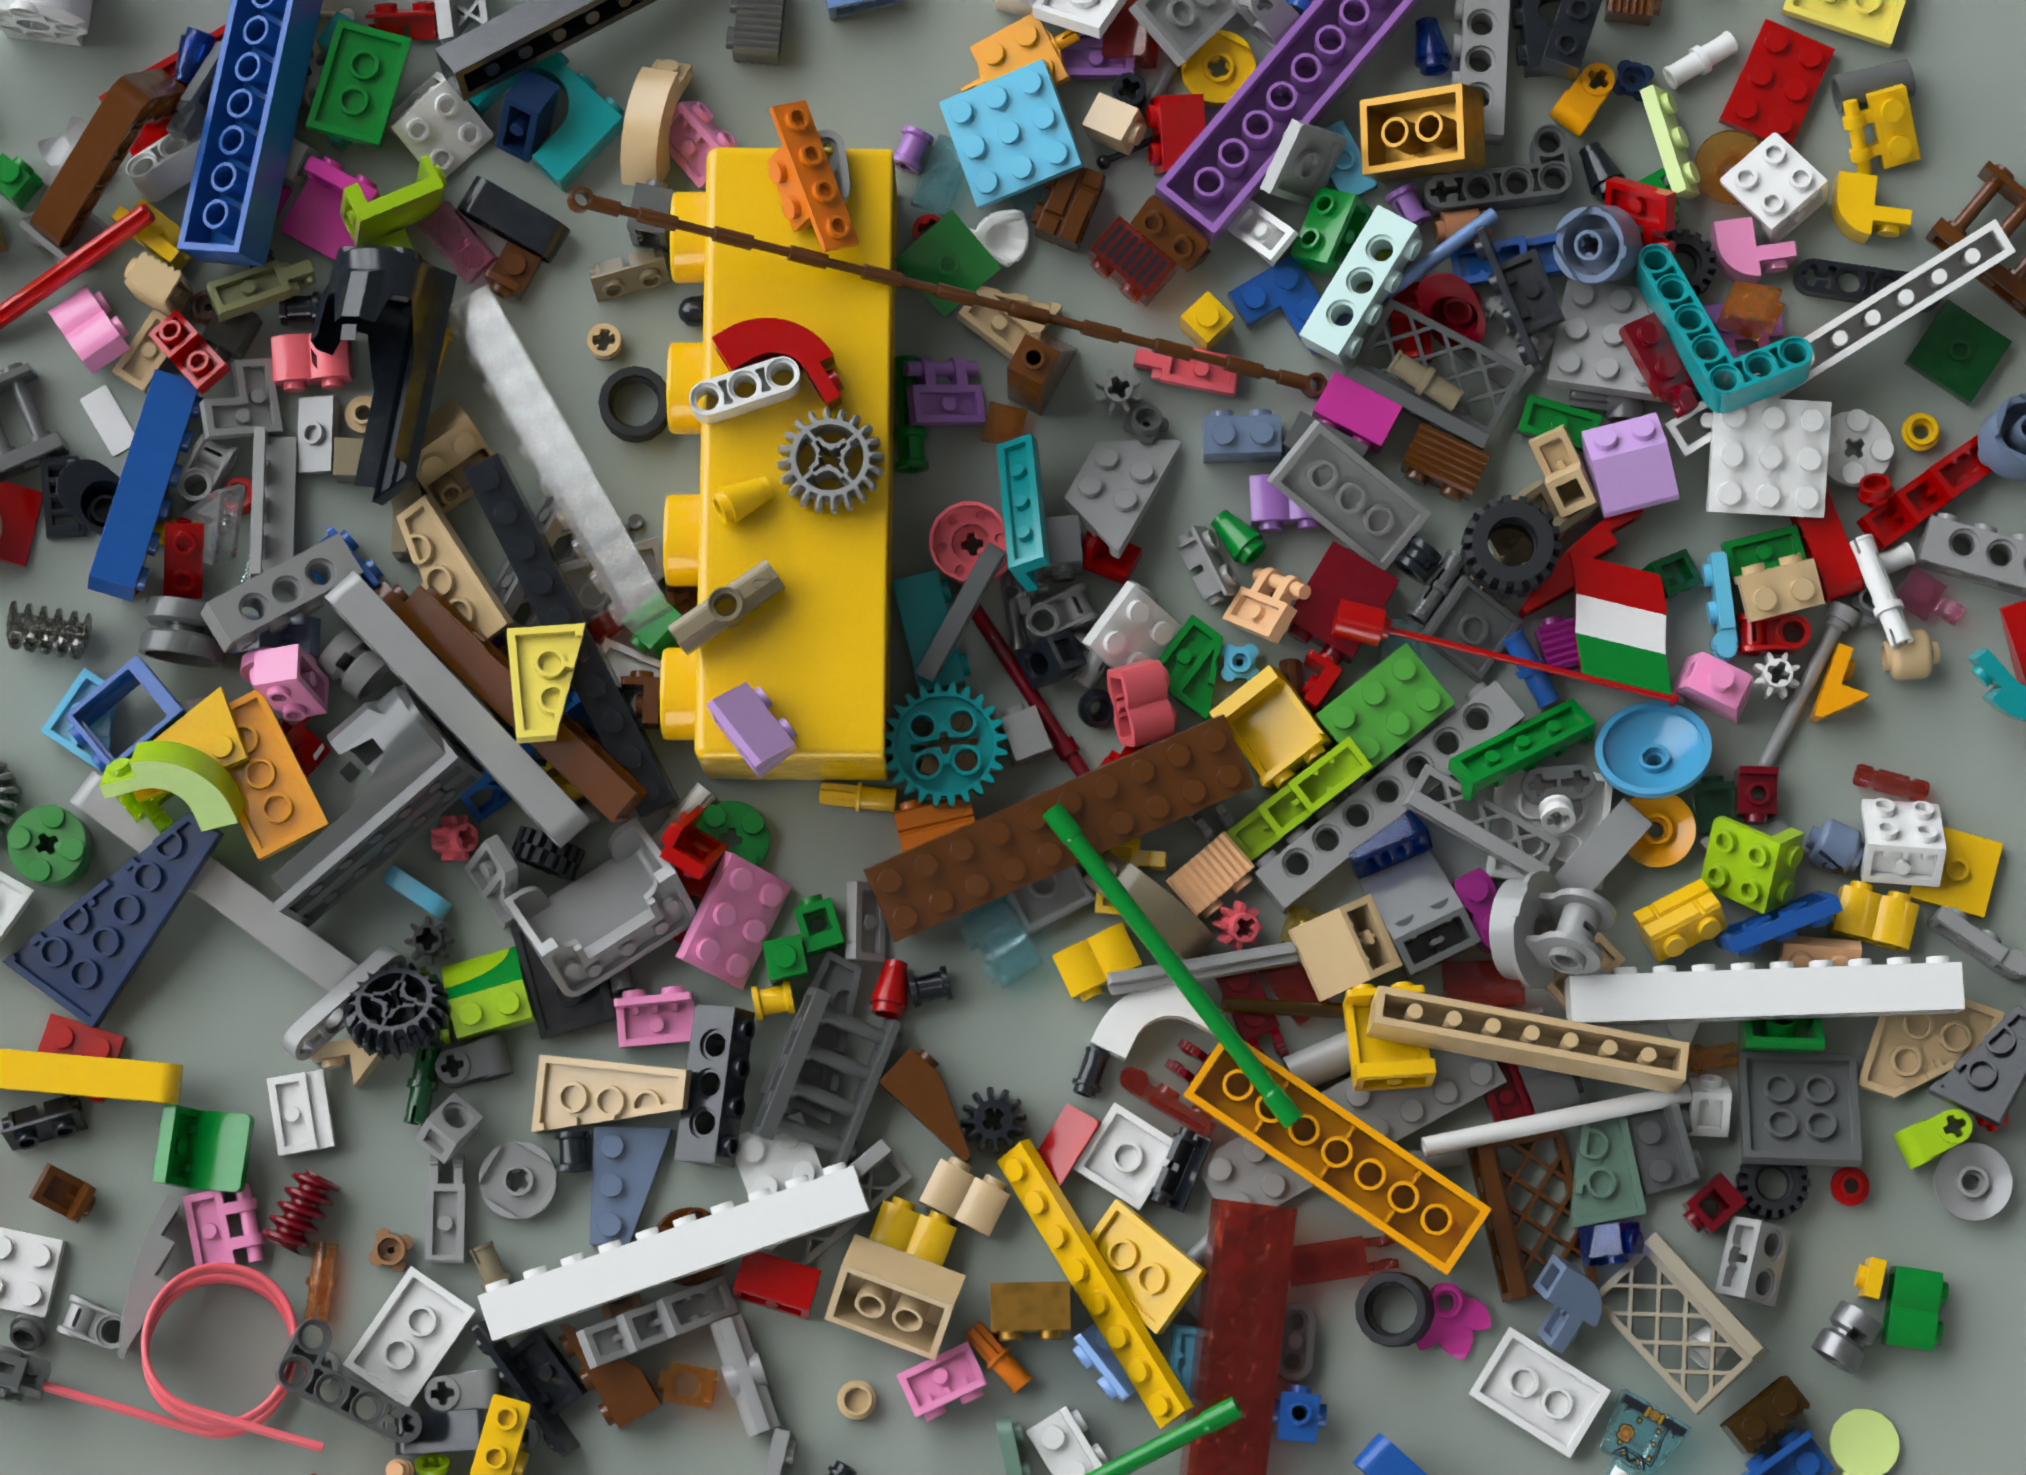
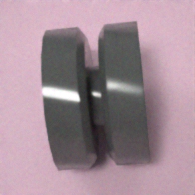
M150 596L147 598L144 618L151 625L159 628H150L141 632L138 649L140 654L164 662L208 668L223 666L225 653L217 640L212 637V632L200 614L207 602L170 596Z

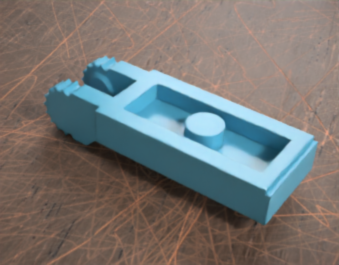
M1723 551L1709 554L1706 558V564L1701 565V577L1703 586L1710 588L1711 602H1706V616L1708 624L1715 625L1716 635L1709 642L1710 650H1712L1711 654L1728 663L1736 655L1735 653L1738 652V646H1736L1738 641L1727 553Z

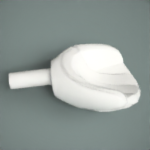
M1011 209L991 213L978 224L976 230L970 229L995 260L1004 267H1010L1014 262H1018L1029 246L1030 229L1025 213L1021 210Z

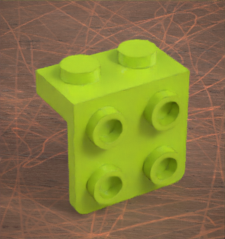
M1719 816L1714 819L1700 878H1702L1711 891L1766 914L1787 904L1794 895L1796 885L1793 881L1796 868L1803 858L1804 849L1802 842L1805 833L1791 827L1770 836L1726 816Z

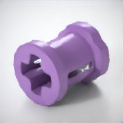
M904 125L901 130L903 134L902 140L894 154L895 167L907 173L918 175L922 169L920 162L927 147L933 145L934 137L922 129L911 125Z
M1414 182L1395 189L1385 197L1387 204L1393 206L1397 215L1416 224L1418 227L1432 218L1431 212L1429 210L1425 211L1416 195L1417 187Z

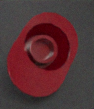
M1434 273L1426 276L1419 283L1417 298L1424 316L1476 343H1479L1484 338L1487 329L1484 302L1480 294L1468 282L1450 273ZM1432 330L1433 337L1445 346L1442 335ZM1448 338L1450 347L1460 345Z

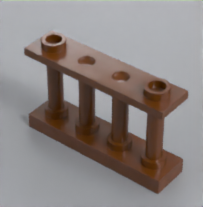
M1988 161L1977 175L1985 182L1983 187L1954 221L1949 220L1947 222L1941 217L1925 238L1942 252L1961 241L1967 235L1966 229L1998 192L2015 206L2000 225L2009 239L2026 219V189L2013 180L2014 175L2010 170L2001 164L1994 165L1991 161ZM2026 254L2014 269L2009 268L2007 270L1998 263L1975 277V279L2026 319Z

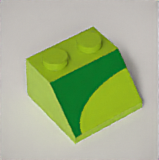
M516 946L441 967L444 988H446L448 998L446 999L451 1007L450 1015L457 1039L462 1043L536 1022Z

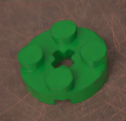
M723 801L710 805L705 809L697 828L719 841L722 835L728 834L729 830H736V836L742 838L741 845L735 844L733 850H728V852L734 853L758 867L765 861L770 848V834L759 812L750 805L739 801ZM717 864L710 872L715 874L719 864Z

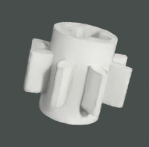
M1767 652L1764 656L1766 666L1755 663L1752 667L1755 672L1759 673V678L1753 682V687L1761 686L1765 690L1764 699H1767L1772 693H1778L1779 697L1784 700L1787 697L1785 687L1797 688L1800 684L1796 679H1793V673L1800 666H1791L1786 661L1788 658V653L1786 652L1774 659L1771 652ZM1774 668L1781 671L1779 675L1781 680L1777 684L1771 681V672Z

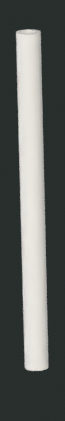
M1686 1083L1682 1084L1676 1094L1651 1090L1421 1137L1423 1153L1427 1157L1662 1109L1677 1102L1679 1105L1691 1103L1692 1095L1690 1087Z

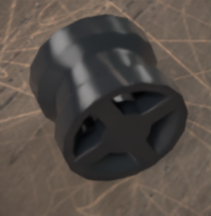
M1413 536L1407 543L1408 548L1405 552L1399 553L1393 562L1410 578L1424 584L1429 577V569L1432 566L1438 565L1442 560V556L1427 542Z

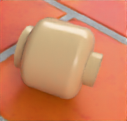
M1910 629L1914 641L1911 643L1905 641L1906 645L1899 643L1895 649L1890 648L1888 639L1881 642L1882 668L1884 672H1889L1893 679L1898 681L1925 679L1931 674L1933 665L1939 664L1940 650L1938 642L1931 641L1929 634L1924 629Z

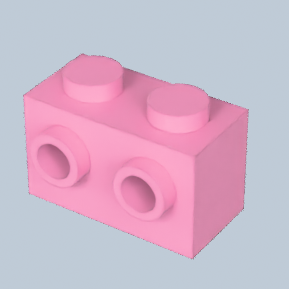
M299 644L254 652V667L250 669L251 685L284 721H301L309 716L328 714L329 679Z

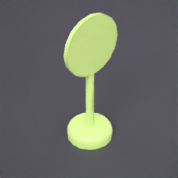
M1853 1409L1841 1415L1832 1426L1829 1436L1830 1453L1836 1465L1843 1470L1841 1475H1883L1896 1463L1900 1450L1899 1435L1892 1422L1882 1413L1871 1409Z

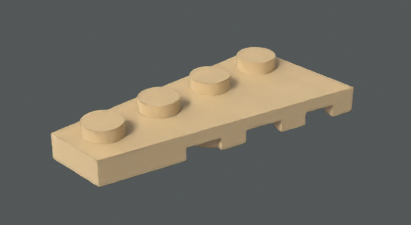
M539 1054L531 1132H543L688 1109L692 1070Z

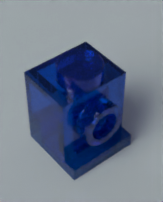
M1616 1222L1578 1227L1583 1267L1628 1263V1255L1643 1253L1644 1237L1640 1231L1639 1222Z

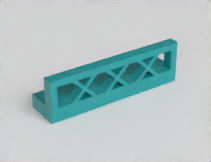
M1032 433L996 445L1008 569L1027 592L1038 589L1036 569L1050 565L1038 441Z

